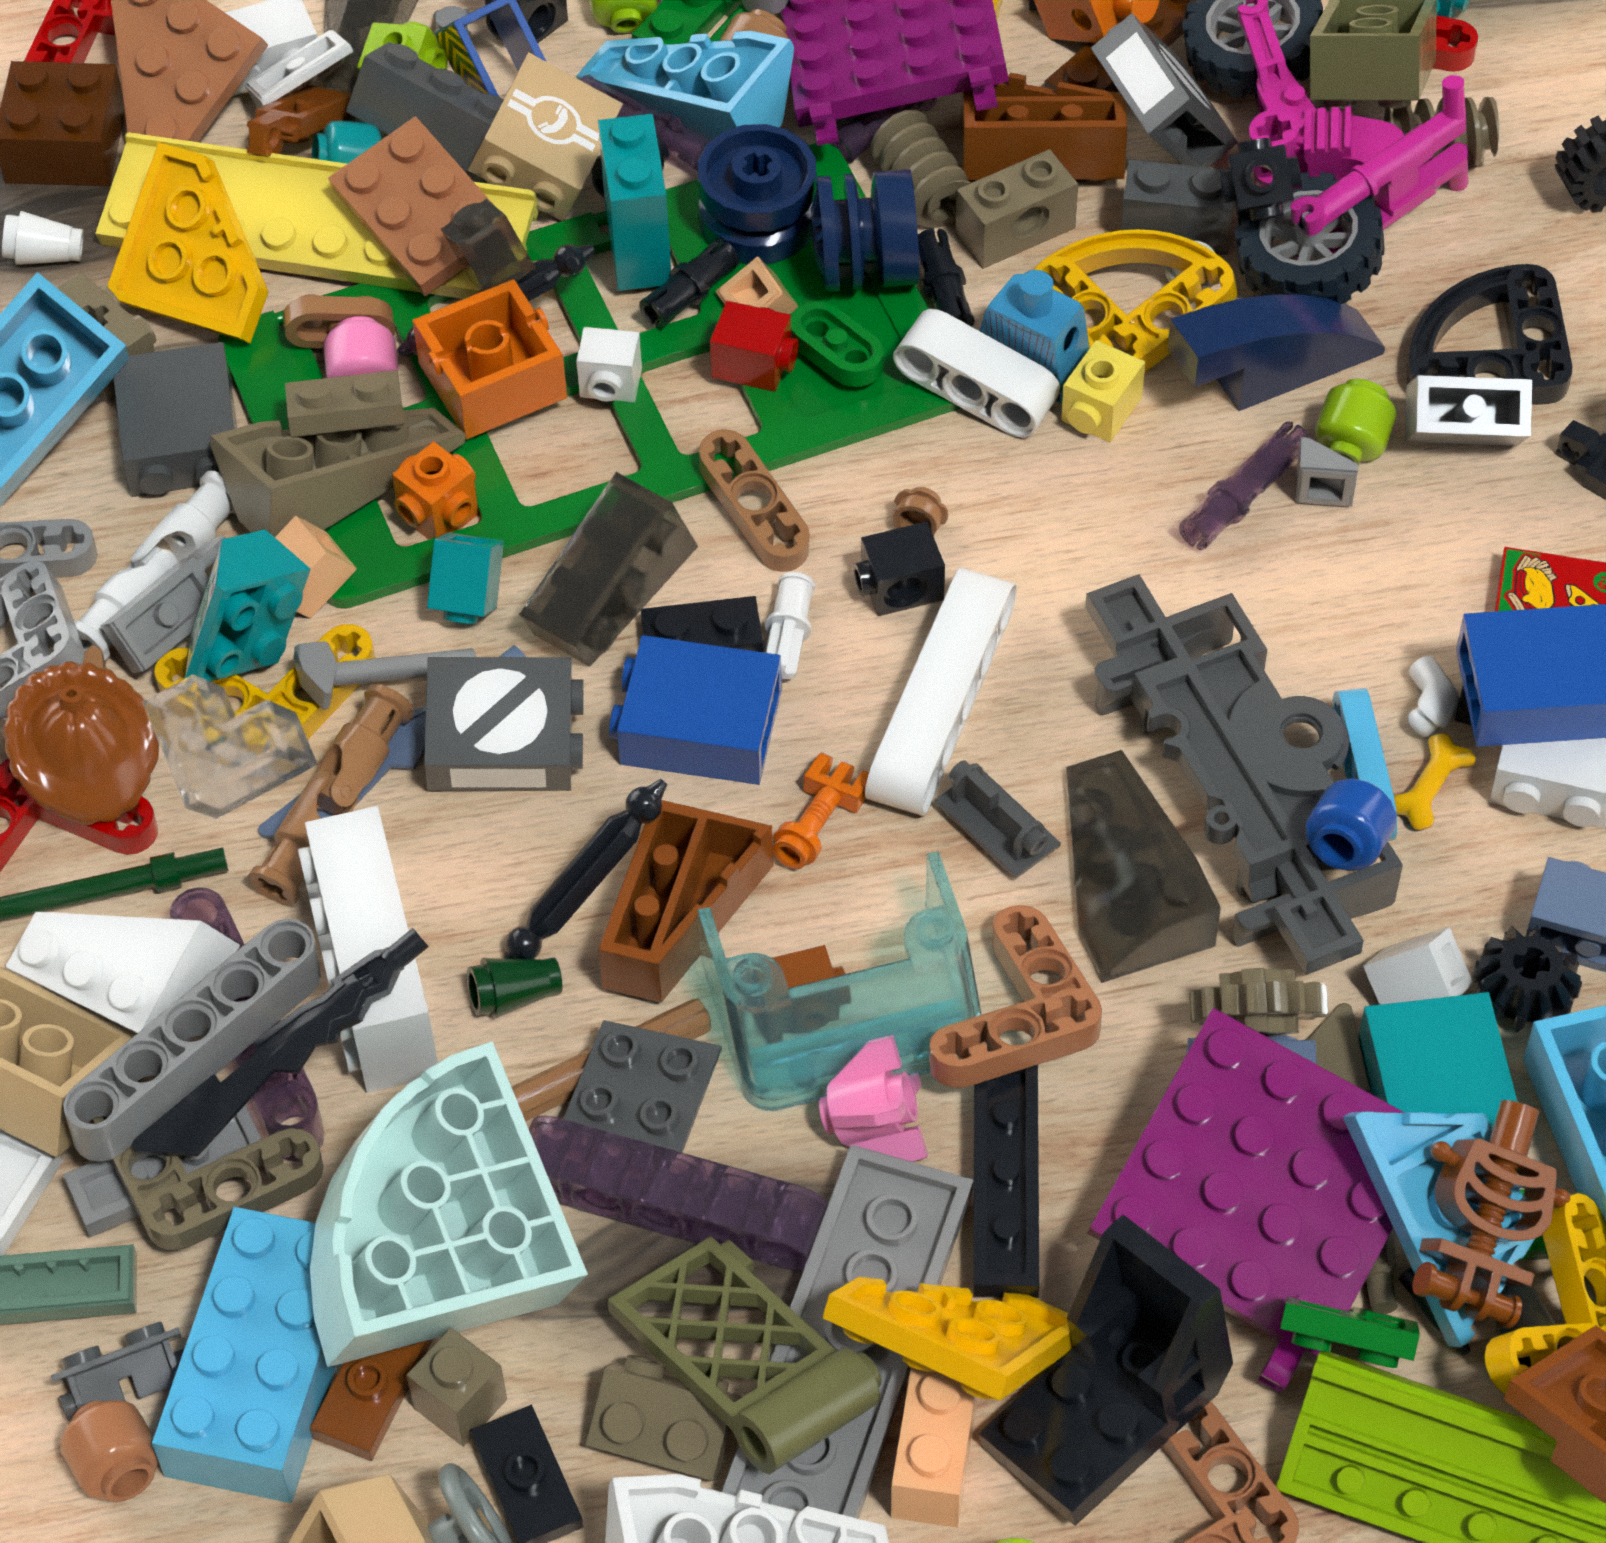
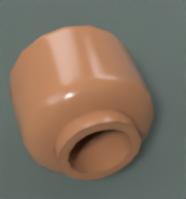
M98 1400L82 1406L74 1414L72 1421L68 1424L61 1438L60 1450L63 1458L85 1494L95 1499L121 1502L134 1498L151 1484L154 1472L159 1465L152 1446L154 1435L136 1406L123 1400Z

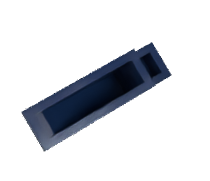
M1292 294L1236 299L1171 318L1167 349L1194 387L1216 379L1238 411H1241L1384 354L1385 346L1357 309L1323 297Z

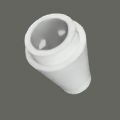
M20 211L19 216L6 215L2 238V257L15 259L16 265L69 262L70 260L80 262L84 231L83 229L73 228L72 226Z

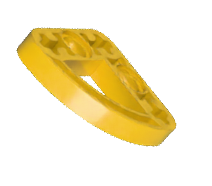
M1119 230L1090 236L1059 249L1042 260L1034 268V270L1048 273L1053 280L1055 279L1059 283L1066 281L1072 299L1078 301L1084 307V311L1087 309H1099L1106 314L1104 320L1099 325L1087 328L1089 348L1095 340L1113 347L1109 339L1114 335L1116 342L1124 350L1130 351L1133 349V356L1145 361V372L1170 354V351L1167 349L1169 329H1160L1153 325L1154 318L1159 313L1165 310H1176L1183 315L1207 306L1235 300L1237 296V286L1233 270L1219 255L1188 238L1155 230ZM1127 263L1158 264L1183 271L1127 315L1086 275L1097 269ZM1208 281L1210 284L1216 285L1220 282L1221 288L1215 292L1210 288L1202 290L1201 284ZM1053 286L1054 290L1064 294L1058 287ZM1193 302L1196 303L1197 307L1194 310L1191 309L1190 304H1192Z

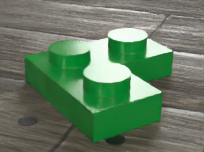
M1288 1296L1280 1329L1293 1332L1291 1340L1293 1344L1324 1352H1331L1333 1342L1358 1347V1359L1390 1368H1397L1399 1358L1414 1361L1420 1336L1417 1321L1354 1306L1352 1312Z

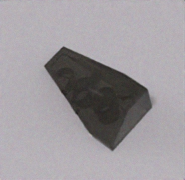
M1119 750L1067 766L1066 782L1070 833L1072 834L1078 935L1101 983L1215 947L1221 906L1197 858L1124 752Z

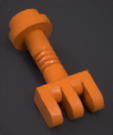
M822 752L819 753L804 775L803 791L814 795V798L798 822H784L775 832L773 837V853L782 864L793 869H800L804 865L813 863L822 849L817 835L837 805L857 813L866 800L865 789L869 772L863 770L854 784L850 785L854 766L842 761L830 777L828 773L833 764V757Z

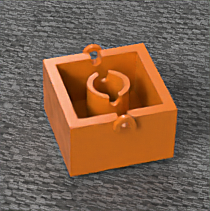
M514 279L412 320L419 365L458 428L465 433L466 440L567 398L563 354L547 331L549 330V325L545 313L540 307L537 309L532 308Z

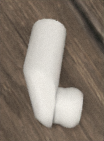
M1425 656L1414 662L1409 669V675L1422 694L1417 701L1418 707L1409 713L1408 722L1419 735L1430 737L1436 733L1439 727L1445 728L1451 722L1458 708L1460 698L1457 689L1432 656Z

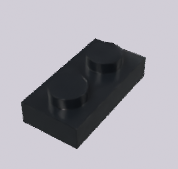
M756 596L641 609L642 629L645 636L763 652V639Z

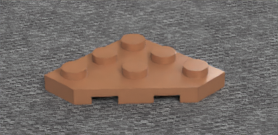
M111 0L127 132L199 142L268 47V44L262 37L207 0Z

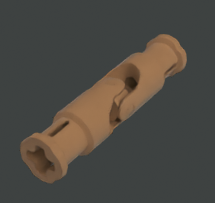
M371 684L364 692L365 703L352 723L343 725L329 747L320 765V770L310 779L274 834L276 841L274 847L263 864L253 867L248 875L251 885L266 898L286 906L294 905L299 899L298 887L304 879L298 849L310 846L305 822L321 819L317 810H326L333 813L332 816L353 811L358 802L359 793L376 776L390 752L388 744L401 724L410 722L414 715L412 704L399 692L381 684Z

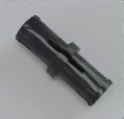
M934 228L922 231L918 234L919 260L925 277L921 283L926 296L932 299L935 309L943 311L972 327L975 319L967 302L963 285H966V278L963 269L955 263L946 231L938 229L937 236L939 242H937Z
M716 238L697 257L688 263H679L671 270V277L664 284L639 302L640 311L650 325L655 323L657 329H663L691 304H700L709 296L708 290L740 265L739 255L735 248L728 241L724 244L722 238Z

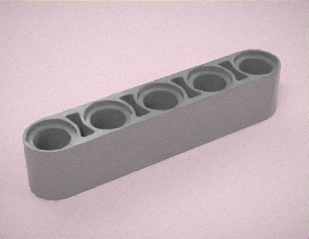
M283 919L265 927L73 1086L66 1095L63 1106L74 1146L81 1156L88 1160L102 1162L112 1160L122 1154L132 1145L136 1137L210 1076L217 1074L317 988L321 972L314 935L308 925L299 920ZM287 958H298L290 962H281ZM245 996L251 997L250 999H248V1000H246V1001H241V1002H236V1001H234V1000H236V999H238V998H240V997H245ZM205 1036L204 1038L198 1041H186L191 1037ZM157 1076L149 1082H137L143 1077ZM108 1117L100 1123L88 1124L94 1118Z

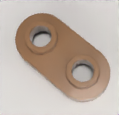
M307 294L300 296L285 307L283 311L285 335L289 342L298 347L324 349L326 336L339 322L354 316H365L374 319L388 328L394 336L393 311L391 306L385 301L370 296L338 297Z

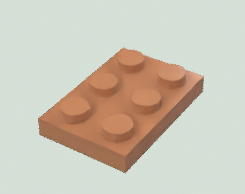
M416 116L328 177L333 191L424 297L513 234L509 221Z

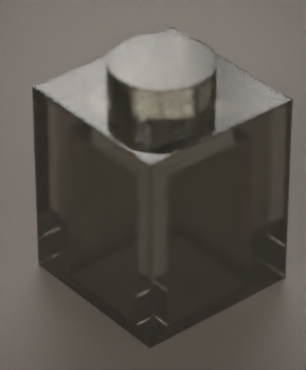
M487 199L461 208L454 215L453 221L441 228L443 235L470 281L482 292L512 279L518 281L536 268L506 215Z

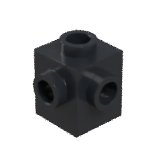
M1260 138L1239 143V153L1229 154V169L1219 170L1224 202H1235L1237 215L1250 213L1251 221L1283 216V207L1290 206L1294 201L1293 190L1302 189L1297 156L1287 157L1285 144L1272 146L1271 138ZM1258 167L1269 169L1272 173V182L1266 187L1254 185L1251 180V173L1254 169Z

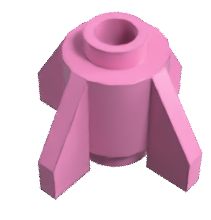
M894 1035L869 1040L829 1082L827 1085V1096L821 1097L819 1100V1111L825 1131L828 1135L836 1133L841 1144L847 1146L852 1144L912 1162L926 1159L928 1156L920 1125L905 1128V1124L916 1122L918 1119V1106L915 1094H917L922 1084L919 1073L908 1075L906 1072L892 1073L891 1070L899 1069L902 1066Z

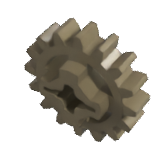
M1251 968L1241 969V971L1232 973H1220V987H1202L1201 990H1191V993H1189L1191 1023L1203 1025L1212 1008H1215L1266 1037L1298 1034V1020H1314L1319 1017H1327L1329 1014L1327 984L1295 981L1294 969Z

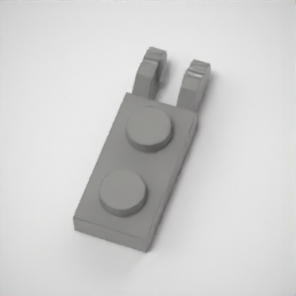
M224 535L211 539L195 550L188 558H183L100 625L132 673L147 670L192 632L209 581V577L204 570L215 562L221 541L226 539Z

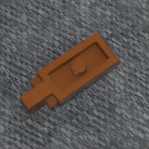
M311 85L255 109V118L247 121V127H249V147L247 148V153L261 156H271L272 153L280 154L285 143L306 142L309 140L310 135L323 131L325 126L331 121H343L352 117L353 115L346 112L352 93Z

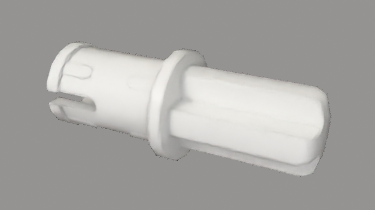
M788 572L780 576L774 611L768 615L765 621V630L769 634L765 653L781 655L782 679H793L797 674L803 641L807 640L811 634L808 614L815 583L808 575L799 572Z

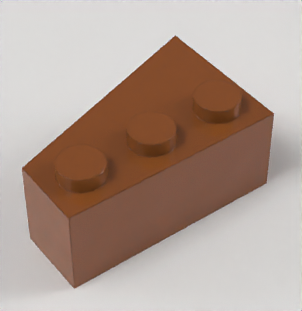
M1011 72L1008 76L1009 82L994 85L998 107L976 111L973 91L961 92L963 171L968 177L967 180H980L1049 149L1074 179H1087L1090 181L1124 179L1127 116L1125 99L1121 93L1059 82L1057 90L1027 85L1026 75Z
M662 800V811L658 818L650 823H645L598 949L602 988L662 1003L774 866L772 825Z

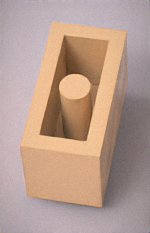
M913 1367L910 1370L892 1479L891 1518L958 1528L977 1397L964 1391L960 1382L937 1371L926 1372Z

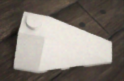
M685 1475L615 1477L609 1483L605 1543H889L885 1525L809 1506L805 1507L802 1511H797L762 1502L761 1494L740 1490L736 1496L700 1487L701 1479Z

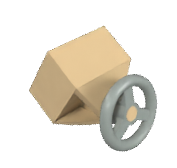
M447 1463L440 1468L438 1480L443 1496L452 1512L451 1515L445 1513L429 1524L390 1474L319 1490L288 1543H513L498 1514L474 1480L460 1466L454 1463Z

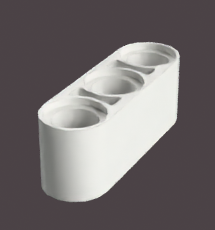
M938 309L922 311L894 351L893 359L896 367L910 380L1015 437L1026 438L1032 436L1060 394L1058 380L1045 367Z

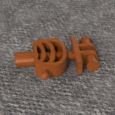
M1501 1100L1489 1142L1482 1139L1456 1140L1452 1148L1444 1141H1438L1433 1144L1431 1148L1433 1159L1438 1162H1445L1435 1184L1436 1204L1453 1225L1471 1234V1236H1468L1469 1242L1466 1243V1247L1443 1238H1422L1419 1251L1447 1261L1448 1264L1446 1271L1442 1272L1437 1270L1435 1264L1430 1262L1422 1263L1414 1275L1412 1285L1414 1294L1421 1297L1430 1295L1438 1298L1441 1307L1455 1312L1465 1303V1314L1468 1318L1482 1321L1488 1317L1496 1320L1499 1326L1506 1329H1511L1519 1320L1522 1312V1300L1514 1294L1505 1296L1497 1293L1499 1284L1502 1282L1509 1286H1531L1534 1273L1493 1258L1491 1256L1495 1254L1493 1248L1497 1247L1495 1242L1525 1241L1542 1236L1551 1223L1553 1206L1560 1208L1565 1203L1570 1202L1569 1192L1564 1188H1556V1169L1527 1157L1539 1111L1536 1108L1515 1101ZM1524 1188L1523 1197L1519 1201L1510 1199L1508 1197L1512 1194L1510 1189ZM1467 1200L1476 1204L1478 1210L1474 1212ZM1506 1213H1522L1515 1226L1509 1229L1502 1228L1501 1222H1504L1503 1216Z

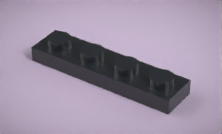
M1038 1065L974 1085L973 1297H1003L1004 1292L1026 1294L1039 1298Z

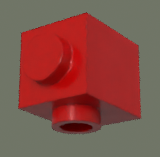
M727 300L710 340L712 378L776 392L783 372H791L793 370L798 354V339L791 338V315L766 307L759 308Z

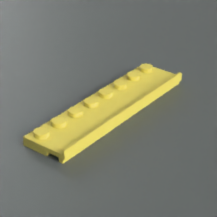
M130 132L126 133L124 138L126 144L95 232L101 245L121 248L157 144L161 142L202 154L214 161L260 269L420 292L333 191L328 177L344 167L346 163L272 153L271 156H261L247 153V149ZM474 182L509 221L513 234L430 294L465 299L522 268L527 253L526 241L531 223L536 221L538 215L536 207L538 201L535 192L528 189Z

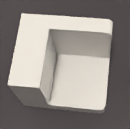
M1450 927L1388 946L1363 965L1379 1005L1459 996L1473 984Z

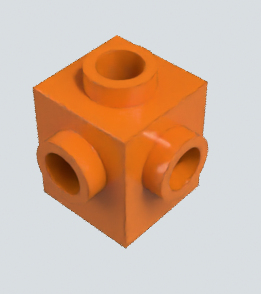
M434 441L417 455L407 457L398 469L392 473L396 496L394 506L399 517L428 540L438 538L448 532L460 530L479 514L475 489L476 475L473 468L461 455H451Z

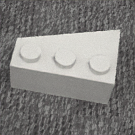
M35 912L5 967L42 988L137 1034L232 956L240 945L199 920Z

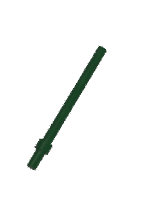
M221 847L181 857H176L174 852L150 857L149 864L1 896L0 922L32 915L35 912H46L156 887L158 893L181 888V881L229 871L225 851Z

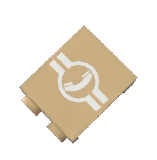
M528 52L468 171L493 185L532 190L535 192L538 201L536 206L538 210L564 221L581 192L600 152L598 120L616 118L623 103Z

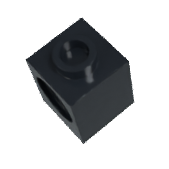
M928 521L861 537V561L853 564L855 581L862 597L870 595L878 617L944 600L945 564Z

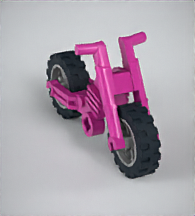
M1321 0L1190 1L1185 10L1186 19H1183L1182 25L1187 63L1189 66H1192L1193 75L1199 82L1204 80L1208 82V88L1219 94L1224 90L1230 93V97L1244 99L1245 94H1254L1260 114L1249 125L1250 140L1271 138L1272 146L1285 144L1287 157L1297 156L1300 168L1302 189L1293 190L1294 201L1290 206L1283 207V216L1260 221H1251L1250 213L1238 216L1239 227H1235V238L1241 275L1245 274V281L1249 289L1253 292L1259 290L1261 296L1300 294L1323 297L1337 301L1340 304L1346 303L1351 300L1352 293L1355 291L1362 293L1369 287L1372 274L1378 275L1380 272L1382 255L1385 252L1384 229L1435 195L1436 189L1447 182L1448 187L1453 191H1462L1468 186V148L1465 144L1455 143L1431 159L1435 152L1466 132L1464 79L1458 75L1445 77L1442 81L1443 111L1424 124H1420L1406 135L1392 123L1352 115L1351 106H1346L1345 110L1341 111L1340 107H1331V111H1326V108H1318L1317 111L1306 95L1304 87L1299 85L1297 80L1305 81L1310 76V35L1323 13ZM1278 20H1281V21L1284 22L1285 24H1275V23H1276ZM1222 31L1231 33V35L1218 39ZM1258 167L1253 170L1256 186L1266 187L1272 182V173L1269 169ZM1275 238L1287 241L1274 248L1270 247ZM1296 255V260L1289 259V257Z

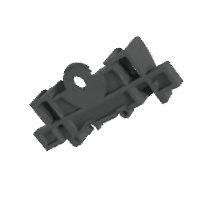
M1140 574L1086 593L1085 608L1115 656L1098 663L1095 667L1094 676L1097 681L1095 706L1099 713L1107 715L1134 704L1140 714L1139 726L1144 734L1164 727L1173 729L1178 735L1164 740L1162 756L1179 763L1203 805L1209 810L1206 815L1204 829L1206 838L1215 844H1226L1234 837L1236 838L1233 855L1239 863L1236 884L1240 896L1248 895L1252 903L1279 893L1282 895L1235 914L1232 938L1236 945L1243 946L1280 932L1305 975L1361 954L1364 940L1351 919L1387 908L1395 903L1403 864L1389 842H1387L1379 855L1381 862L1328 882L1322 870L1336 868L1322 862L1310 848L1306 838V821L1326 788L1334 783L1327 770L1330 768L1338 770L1348 753V732L1337 712L1331 706L1316 698L1307 696L1281 698L1264 671L1268 649L1233 593L1165 617ZM1235 626L1241 636L1240 642L1211 652L1231 643ZM1293 723H1306L1316 729L1319 740L1312 747L1298 748L1286 742L1283 732L1286 727Z

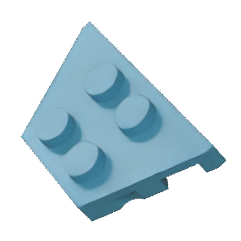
M1350 1112L1343 1116L1414 1274L1424 1262L1435 1264L1437 1270L1445 1272L1448 1264L1447 1261L1419 1251L1422 1238H1443L1466 1247V1243L1469 1242L1468 1236H1471V1234L1453 1225L1436 1204L1435 1184L1445 1162L1434 1160L1431 1155V1148L1438 1141L1448 1143L1451 1148L1456 1140L1482 1139L1489 1142L1492 1128L1485 1113ZM1519 1188L1510 1189L1512 1193L1508 1196L1510 1199L1519 1201L1523 1197ZM1467 1200L1474 1212L1478 1210L1476 1204ZM1506 1213L1503 1216L1504 1222H1501L1502 1228L1509 1229L1515 1226L1522 1213ZM1535 1239L1495 1242L1497 1247L1493 1248L1495 1254L1491 1256L1513 1265L1518 1259L1524 1257ZM1500 1282L1497 1293H1501L1506 1284ZM1430 1295L1425 1296L1448 1347H1462L1468 1344L1475 1334L1470 1329L1475 1320L1466 1316L1465 1303L1459 1310L1452 1312L1442 1308L1438 1298Z

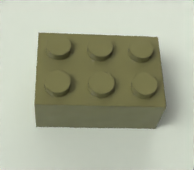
M1329 0L1310 35V100H1324L1325 106L1340 108L1355 106L1357 100H1378V105L1384 108H1403L1410 106L1411 101H1419L1436 62L1437 0Z

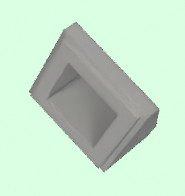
M1301 437L1296 468L1295 502L1352 506L1358 464L1313 439Z

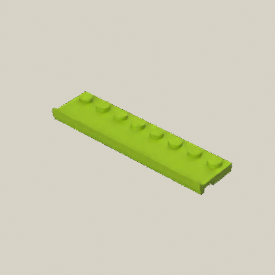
M1319 1352L1276 1487L1279 1491L1425 1543H1606V1503H1603L1551 1462L1557 1441L1532 1421L1332 1352Z

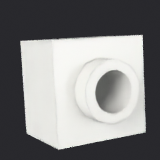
M584 327L576 360L580 397L601 401L635 403L642 371L639 332Z

